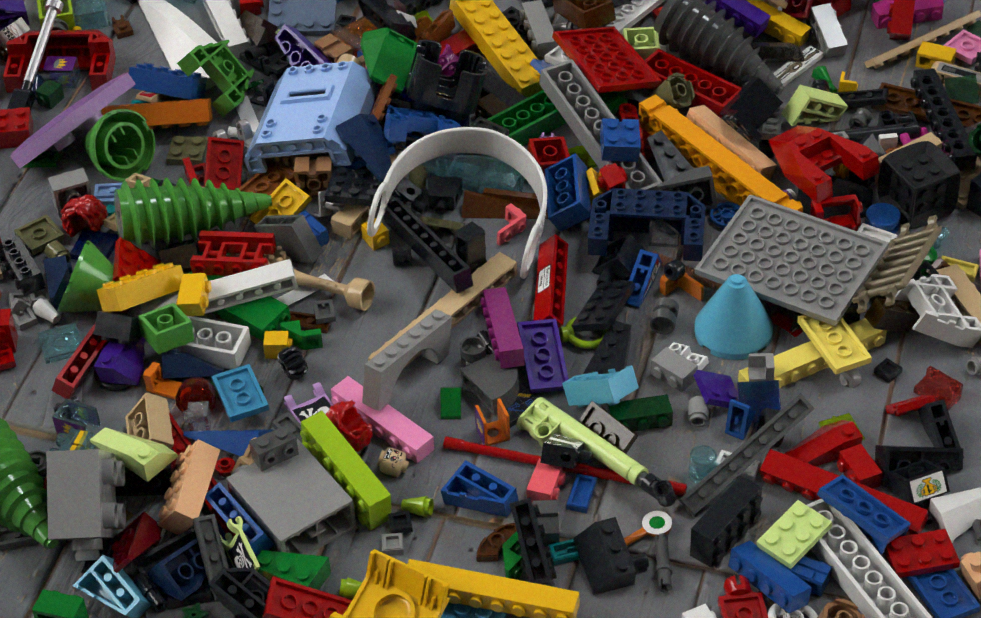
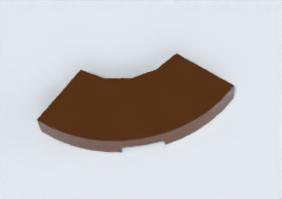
M515 523L502 525L483 538L477 550V562L499 560V556L503 551L502 545L517 532Z

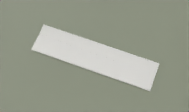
M245 93L244 100L236 106V110L241 120L247 119L251 128L257 129L259 122L247 93Z
M326 274L319 276V278L333 281ZM300 286L276 299L286 305H290L319 289Z

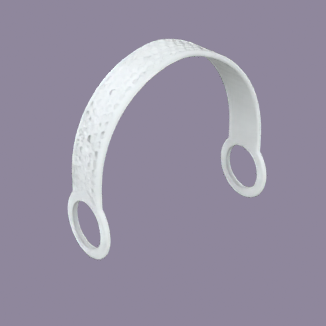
M457 127L437 131L418 139L404 149L392 163L384 181L379 185L375 193L367 223L368 236L373 237L377 233L391 194L403 177L415 167L431 159L450 154L475 153L492 156L517 170L529 182L539 202L540 213L529 235L521 264L520 277L525 279L532 266L543 232L548 197L545 176L531 153L512 138L495 130L479 127ZM382 195L379 213L374 223L376 209Z

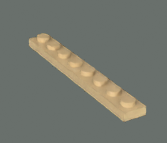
M977 10L869 59L864 62L866 68L873 66L876 69L881 67L886 60L889 63L898 59L897 55L899 54L904 56L911 53L910 49L912 48L914 50L919 49L922 41L932 43L937 41L938 36L943 38L950 35L951 30L956 32L963 29L964 24H967V26L977 22L976 19L981 17V12Z

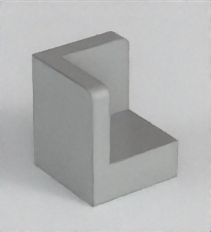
M750 353L748 359L749 382H773L775 370L774 354Z

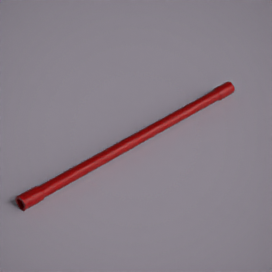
M448 436L445 437L443 442V448L465 451L535 466L538 460L541 459V456L468 442ZM579 464L573 469L563 467L565 472L633 485L613 470ZM669 481L675 495L684 496L686 494L687 484Z

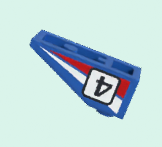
M640 249L629 281H634L636 288L625 304L638 308L641 307L662 263L658 254Z

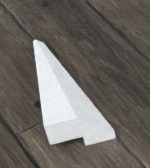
M981 487L930 499L929 511L939 524L938 530L946 529L952 543L958 536L967 533L976 519L981 520Z

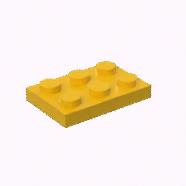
M285 178L271 194L272 206L254 212L249 220L256 225L265 216L298 215L311 202L312 198Z

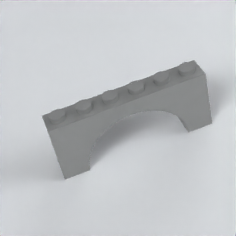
M435 309L365 363L362 403L380 411L391 402L393 388L401 371L418 352L421 351L422 357L437 364L447 357L450 347L452 316Z

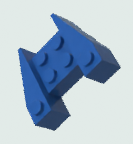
M388 105L383 134L388 142L398 144L399 141L406 142L407 133L412 134V131L419 132L422 135H429L437 131L461 127V125L452 119H445L443 115L437 117L434 115V111L427 112L416 109L396 108Z

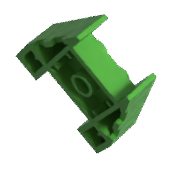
M223 40L215 44L208 43L205 46L198 45L177 62L181 70L188 77L199 67H202L217 87L221 89L223 94L212 105L222 117L244 100V93L249 86L248 82L254 73L253 68L248 72L226 45L230 42L229 40Z

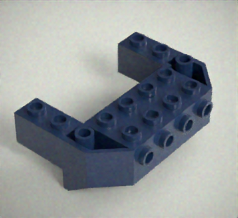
M612 188L592 200L588 231V255L607 256L608 241H613L614 231L681 235V245H684L683 261L700 262L703 255L706 206L688 192Z

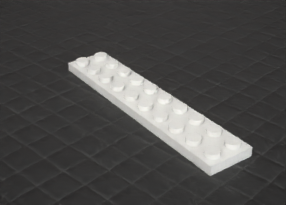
M666 0L629 1L614 8L616 20L608 25L597 28L614 26L622 35L623 28H631ZM559 45L545 55V62L553 65L570 60Z

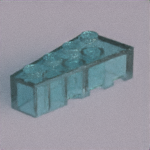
M105 0L76 1L74 13L76 26L81 27L82 30L110 26Z

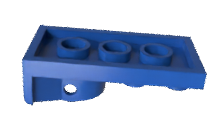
M843 474L819 488L817 496L823 499L825 503L833 506L843 516L848 517L859 525L858 528L867 539L868 535L872 536V541H869L880 555L884 553L888 543L897 537L905 536L911 525L909 521Z

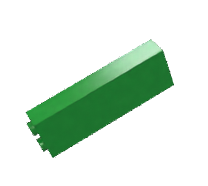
M206 275L208 281L225 277L221 275ZM271 296L211 312L213 314L217 313L229 323L248 326L250 335L263 342L265 331H279L281 329L280 323L289 322L291 319L288 305Z

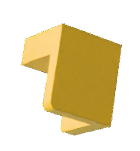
M842 71L838 93L858 91L857 82L845 80V72Z

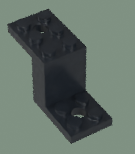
M744 75L740 79L743 83V88L719 113L723 116L721 119L734 127L745 139L759 141L763 136L757 129L783 102L759 77Z

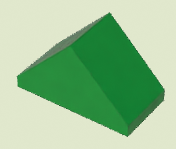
M441 387V419H461L462 387Z

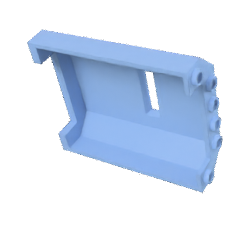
M341 61L339 63H324L320 65L310 64L287 68L275 85L244 158L249 174L267 172L268 167L264 158L329 152L334 167L351 165L355 156V150L350 144L345 145L335 128L337 125L358 114H370L379 86L378 83L369 78L368 70L354 61Z

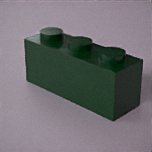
M668 394L625 400L615 405H608V412L632 431L663 428L673 424V410Z

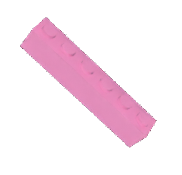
M347 376L331 388V401L333 405L338 402L353 400L355 402L353 407H356L357 413L363 418V422L372 425V432L378 438L388 442L392 448L405 452L407 459L419 463L435 450L434 436L389 404L380 411L363 404V386L351 377Z

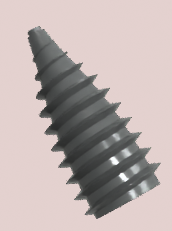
M668 0L665 3L654 24V30L659 33V43L661 45L669 44V50L671 52L679 51L681 59L690 58V64L694 66L701 64V69L707 72L712 70V74L718 77L724 75V79L728 82L738 79V85H743L740 79L744 75L759 77L775 95L779 96L783 92L785 87H783L782 82L765 64L766 60L762 61L759 57L760 47L754 50L750 44L753 37L750 36L744 39L742 37L744 27L735 30L733 28L735 18H730L727 21L724 19L726 15L725 9L716 13L715 1L705 4L706 0Z

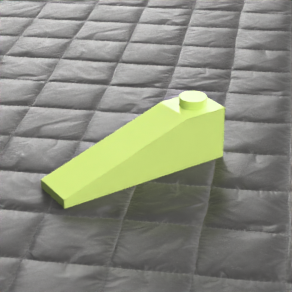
M106 427L90 439V442L101 450L115 454L117 461H123L125 467L147 482L178 457L177 453L161 443Z

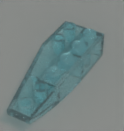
M450 154L420 164L427 166L426 171H428L430 176L461 177L463 190L483 194L484 188L522 192L525 178L517 170L492 156Z

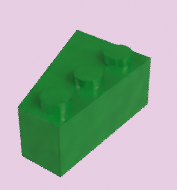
M262 550L256 557L260 564L257 572L268 581L274 576L320 590L331 574L329 557Z

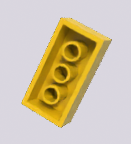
M161 263L152 266L153 269L137 271L136 275L120 277V281L103 283L102 288L96 289L102 310L107 312L122 311L178 291L183 274L181 265Z

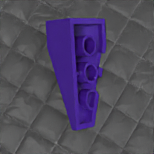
M141 336L138 342L130 341V345L118 343V339L114 338L113 341H109L101 351L94 366L100 381L138 385L144 372L145 339Z

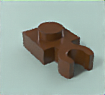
M120 15L121 19L115 20L112 17V27L117 39L134 35L129 21H125L123 15Z

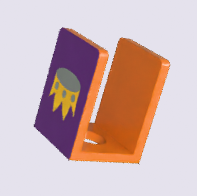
M501 398L497 399L498 420L490 423L486 422L479 406L475 405L476 430L484 445L491 446L510 440L509 414ZM490 430H497L499 434L495 437H491L487 434V432Z

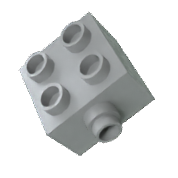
M100 449L46 451L48 539L72 541V551H76V561L98 560L100 558L99 550H103V539H115L116 529H125L126 527L125 504H117L115 487L124 486L125 484L124 462L116 461L115 454Z

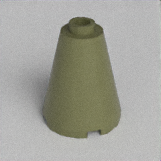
M674 73L647 98L656 94L666 102L667 106L670 105L678 109L691 105L695 95L690 80L687 81L684 78L685 75L681 73Z

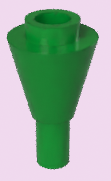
M826 66L816 67L813 70L812 78L814 80H826L829 83V91L836 93L837 89L832 84Z

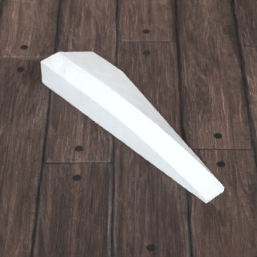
M137 0L161 50L164 52L166 60L169 62L171 70L181 69L177 62L198 45L205 46L208 43H217L200 26L167 1ZM202 67L195 71L202 73L201 76L207 77L206 90L216 85Z

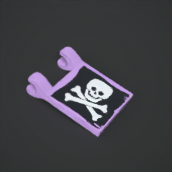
M320 382L313 384V393L316 398L296 405L292 395L284 397L286 409L291 412L292 416L300 424L301 421L320 411H323L326 415L330 406H334Z

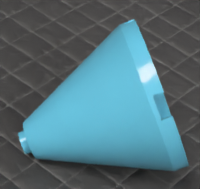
M734 274L727 278L700 310L695 319L694 333L699 345L710 349L712 355L723 359L742 360L749 358L750 353H758L762 348L766 349L769 346L773 337V322L747 279L742 275Z

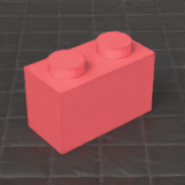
M539 459L526 489L527 498H531L532 501L558 500L559 487L564 485L566 473H563V467L540 463L541 459Z

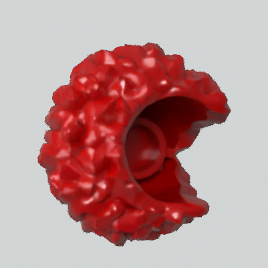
M89 194L72 198L60 211L63 229L70 237H74L79 231L88 227L92 231L97 232L104 225V220L108 216L106 206L95 196Z
M353 400L342 401L334 406H330L326 416L352 448L359 452L363 447L368 446L373 436L372 425L363 422V418L357 413L356 407H353L355 402Z

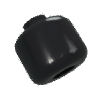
M680 260L668 262L664 266V274L671 281L680 279L685 275L686 269Z

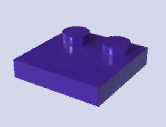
M697 370L693 375L705 404L729 408L731 399L742 403L731 376Z

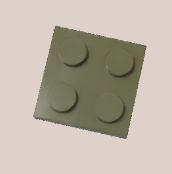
M173 136L166 158L167 164L183 165L182 159L187 157L190 158L192 165L203 163L207 151L208 137Z
M47 214L14 230L15 236L20 237L32 255L45 250L47 244L52 241L61 242L65 240V234Z

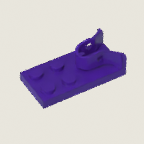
M546 319L517 322V328L524 349V366L530 394L563 391L562 383L569 378L557 320Z

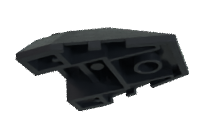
M828 175L832 178V197L856 194L858 201H861L863 206L860 218H865L867 209L872 205L873 189ZM798 188L797 201L802 203L803 213L810 215L812 199ZM851 206L823 207V219H828L829 216L848 214Z

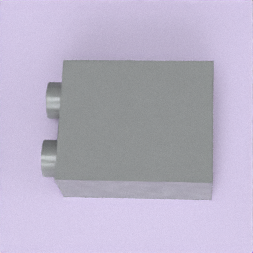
M297 439L299 455L263 471H260L255 462L251 465H242L236 468L231 476L226 479L229 493L275 544L269 549L270 551L309 555L356 528L352 498Z

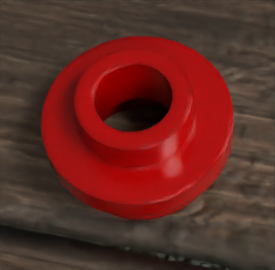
M224 457L216 462L215 470L220 476L228 477L231 476L236 463L232 458Z

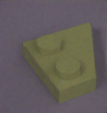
M424 216L420 218L425 225H430L429 228L434 230H440L441 227L447 228V232L455 233V231L465 226V223Z

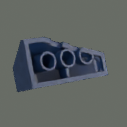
M358 114L337 125L335 129L345 145L350 144L355 150L354 154L357 158L361 157L367 163L366 167L380 182H383L392 163L382 127L375 115Z

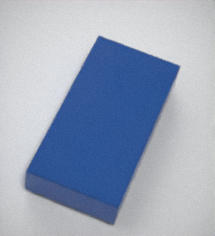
M582 474L576 475L566 504L567 510L587 514L597 485V477Z

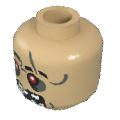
M391 447L387 448L386 451L382 450L377 463L382 473L393 477H399L401 472L406 473L409 461H406L405 452Z

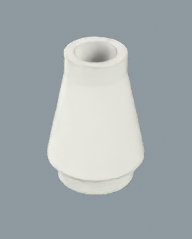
M40 298L34 303L32 309L35 315L53 324H57L60 321L61 315L47 299Z

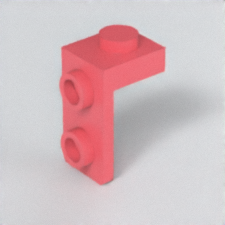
M512 203L507 205L505 209V220L509 224L497 232V244L499 246L508 242L513 236L523 232L526 228L527 215Z

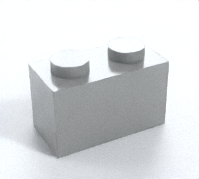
M665 347L651 360V374L680 392L685 391L696 381L693 375L698 370V365L668 347Z

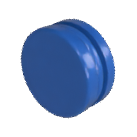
M876 203L867 209L865 224L895 234L900 227L901 213L898 208L891 204Z

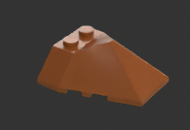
M451 9L442 11L433 22L427 16L418 18L416 21L417 28L415 27L414 30L416 38L413 41L416 43L419 40L441 42L450 37L453 33L452 30L455 28L453 11Z

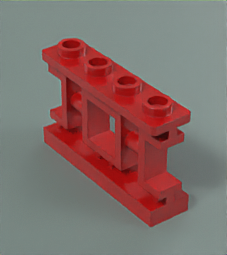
M200 231L198 247L199 252H203V255H193L190 259L192 273L229 276L268 265V260L263 258V255H273L276 252L274 233ZM227 253H241L239 257H226Z

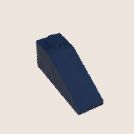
M65 255L43 260L51 305L56 311L69 284L70 274L73 272L71 262L67 263Z
M178 348L162 354L163 378L213 376L225 372L224 368L185 351L179 352Z

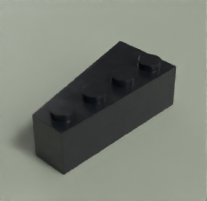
M614 320L583 374L593 372L608 374L609 369L615 368V371L619 372L626 368L631 344V325Z

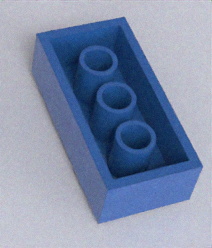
M136 63V66L129 67V75L136 83V85L131 87L133 89L190 100L205 98L207 77L201 76L202 73L193 72L188 77L181 69L170 70V67L167 66L155 67L152 63Z
M576 153L545 169L548 219L560 232L586 220L591 215L589 181L586 174L587 166Z

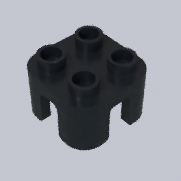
M419 40L406 85V94L412 99L411 106L417 110L427 112L431 111L432 106L446 110L445 114L452 119L465 120L467 115L474 114L487 75L485 70L486 59L478 53L463 49L460 51L454 74L452 76L441 74L442 65L437 64L442 49L441 44L431 40Z

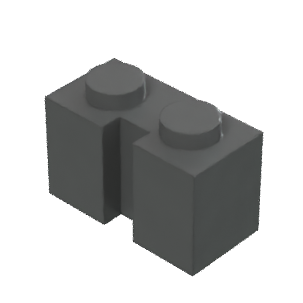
M557 500L533 501L534 505L538 504L541 514V517H538L539 525L543 524L545 529L544 545L559 542Z

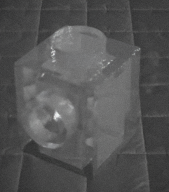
M209 401L188 402V410L184 411V422L188 423L189 431L210 430L212 417Z

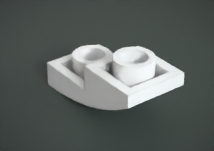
M673 342L668 347L698 365V370H702L709 363L707 356L692 353L690 346Z

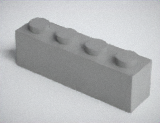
M542 0L522 3V10L519 11L520 19L524 20V29L527 30L532 50L536 52L537 57H544L557 47L558 44L552 38L554 30Z

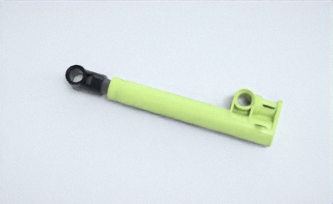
M537 398L518 418L517 428L528 431L530 436L537 440L541 447L555 433L583 441L585 443L584 450L593 452L594 458L633 485L640 486L642 490L657 499L661 506L669 507L675 503L676 495L669 481L661 480L654 474L649 473L646 467L640 465L637 461L545 398Z

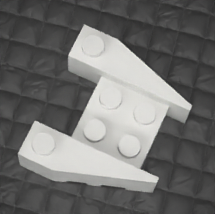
M932 274L929 278L923 276L916 281L911 279L906 288L897 292L895 300L911 302V305L920 315V318L912 327L913 330L960 347L973 348L981 338V323L977 317L963 316L951 298L958 289L949 276Z

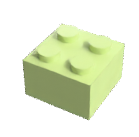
M654 27L623 28V37L643 60L647 59L657 49H660L659 36Z

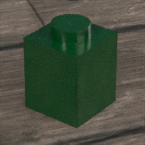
M49 79L35 90L38 104L49 109H53L65 98L62 84Z

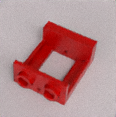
M856 194L831 197L818 204L814 200L811 201V216L823 219V207L849 205L851 210L848 214H851L853 217L856 231L861 226L860 213L863 211L862 202L858 201Z

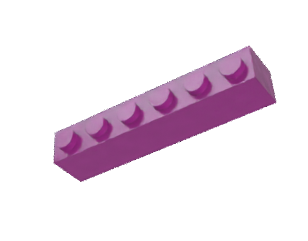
M506 287L483 290V297L480 298L481 309H483V316L486 320V327L489 339L491 340L492 350L494 351L495 361H499L501 369L524 366V349Z

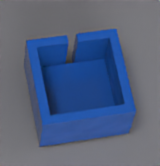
M602 118L600 128L601 161L638 162L641 150L639 120L622 119V122H619V119Z

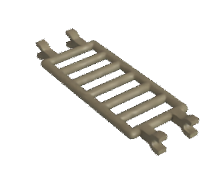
M936 215L928 218V225L925 230L916 233H910V223L902 224L901 233L897 238L890 240L889 248L863 287L852 299L853 304L858 303V314L866 312L867 303L870 298L878 295L886 296V306L894 305L897 292L907 287L942 231V226H937Z

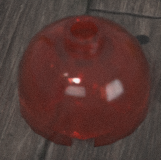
M201 377L189 378L178 388L175 397L176 405L182 413L184 411L189 414V417L202 418L208 416L216 404V390L207 379Z

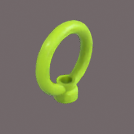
M577 317L569 320L565 327L559 328L562 343L570 342L577 347L585 349L598 348L608 330L604 329L603 336L597 340L585 341L574 335L571 325Z

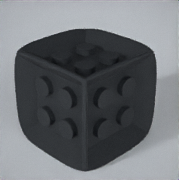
M921 141L908 145L883 158L877 186L879 200L881 203H888L898 208L901 213L900 224L910 223L909 229L928 225V218L930 216L936 215V221L954 211L960 190V171L955 163L932 142Z

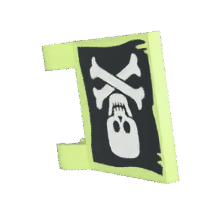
M240 516L236 517L235 521L237 524H234L232 519H229L227 527L236 535L232 539V535L226 533L225 538L227 541L223 540L222 537L221 540L233 567L254 568L258 571L260 564L242 530V518Z

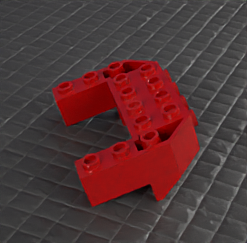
M98 29L51 30L38 71L43 70L48 56L77 57L73 70H90L89 78L92 91L112 80L116 56L111 38ZM29 31L6 42L8 59L3 80L7 93H13L15 88L21 89L40 31Z

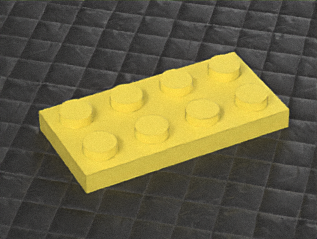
M806 315L798 316V324L835 375L871 363V355L843 318L840 319L836 326Z

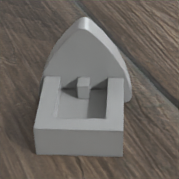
M15 298L10 308L14 322L19 330L22 331L37 325V318L29 304L22 299Z

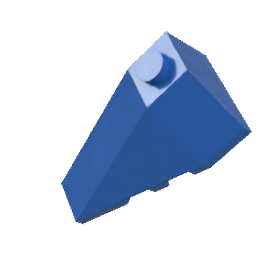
M275 429L184 431L183 436L194 440L199 439L216 448L243 456L251 439L260 437Z

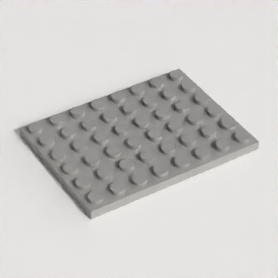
M750 194L696 266L695 274L723 284L731 275H742L747 279L758 298L836 326L852 303L856 293L863 287L889 248V242Z

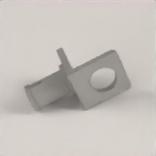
M326 190L318 192L319 211H310L308 213L316 217L332 215V210L342 211L345 205L325 202Z

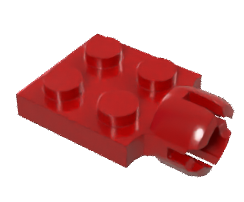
M735 575L725 580L723 587L725 595L719 596L717 601L721 618H768L762 592H753L749 580L745 576L739 575L741 583L737 585Z

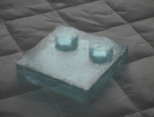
M76 323L37 332L46 364L71 358L81 343Z

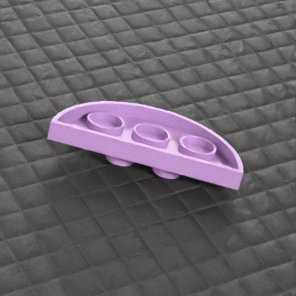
M127 72L100 86L32 134L11 153V159L20 169L52 145L55 146L57 151L62 150L76 139L71 133L72 130L83 124L86 130L92 128L103 116L100 110L136 85V83Z

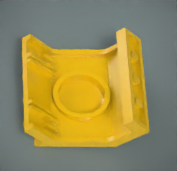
M374 549L369 554L366 576L348 609L343 615L333 612L329 618H440L451 599L447 597L450 584Z

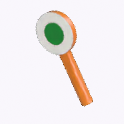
M662 511L649 512L642 520V528L624 538L626 546L646 535L652 537L656 535L659 537L661 533L667 535L672 529V519L667 513Z

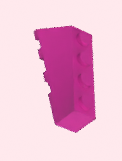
M881 0L872 3L871 19L877 29L887 28L888 20H892V17L888 16L890 3L893 4L894 0ZM915 0L913 24L941 20L944 9L943 0Z

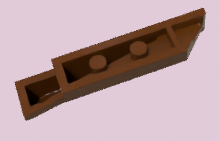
M484 188L483 194L465 190L462 218L505 219L506 206L512 203L527 215L526 219H537L540 207L535 193ZM546 207L545 219H548L547 207Z

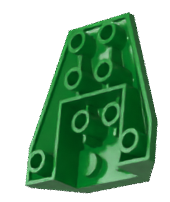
M388 27L364 32L360 45L369 78L378 84L384 85L390 74L397 76L395 83L398 84L395 92L402 94L406 89L407 78L417 43Z

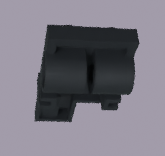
M276 40L260 46L253 45L239 54L240 60L264 69V73L267 76L275 73L278 80L285 70L291 67L290 60L283 53Z

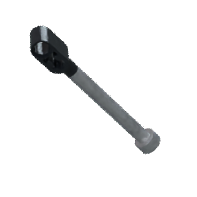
M60 0L46 1L45 9L47 12L21 89L15 88L13 90L7 109L30 107V110L32 109L35 94L31 89L57 14H61L64 6Z

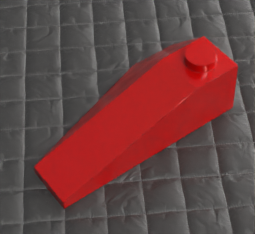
M840 420L822 426L784 454L813 466H819L838 460L839 451L862 444L863 436L853 421Z

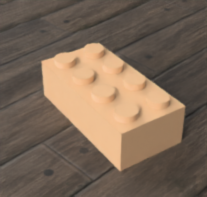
M198 439L193 445H188L184 453L181 452L176 460V464H178L177 469L170 478L172 482L171 488H168L164 496L166 500L165 506H162L158 514L160 518L159 527L179 535L194 525L193 519L200 515L220 449Z

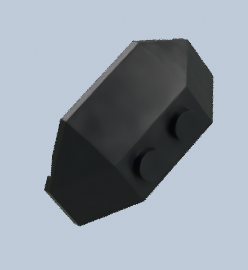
M222 568L208 583V586L223 606L238 618H264L263 614L270 581L254 568Z

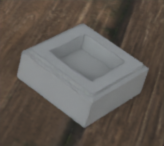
M403 533L381 534L382 553L387 555L404 554Z

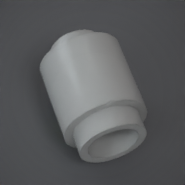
M695 396L689 400L688 420L692 426L702 427L706 425L709 419V405L705 404L702 396Z

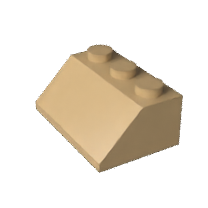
M146 392L125 417L127 434L161 443L172 449L174 439L172 437V424L170 423V409L168 408L167 399Z

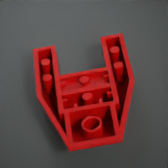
M798 125L768 140L784 176L817 204L833 196L832 178L824 171L842 163L862 180H866L879 173L878 155L870 148L820 128Z

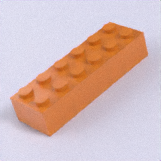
M211 98L109 105L101 109L102 115L116 109L136 111L145 117L149 129L156 128V125H161V128H171L174 124H179V127H187L191 123L202 126L209 124L213 120Z

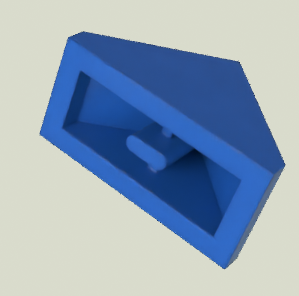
M731 399L725 433L744 440L756 411L749 405Z

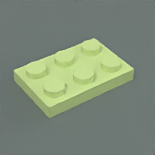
M797 500L756 541L758 548L792 569L832 528V521Z

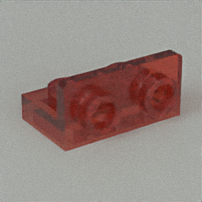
M929 366L926 376L914 386L913 392L919 396L934 395L935 401L944 399L949 411L961 399L963 384L940 370Z

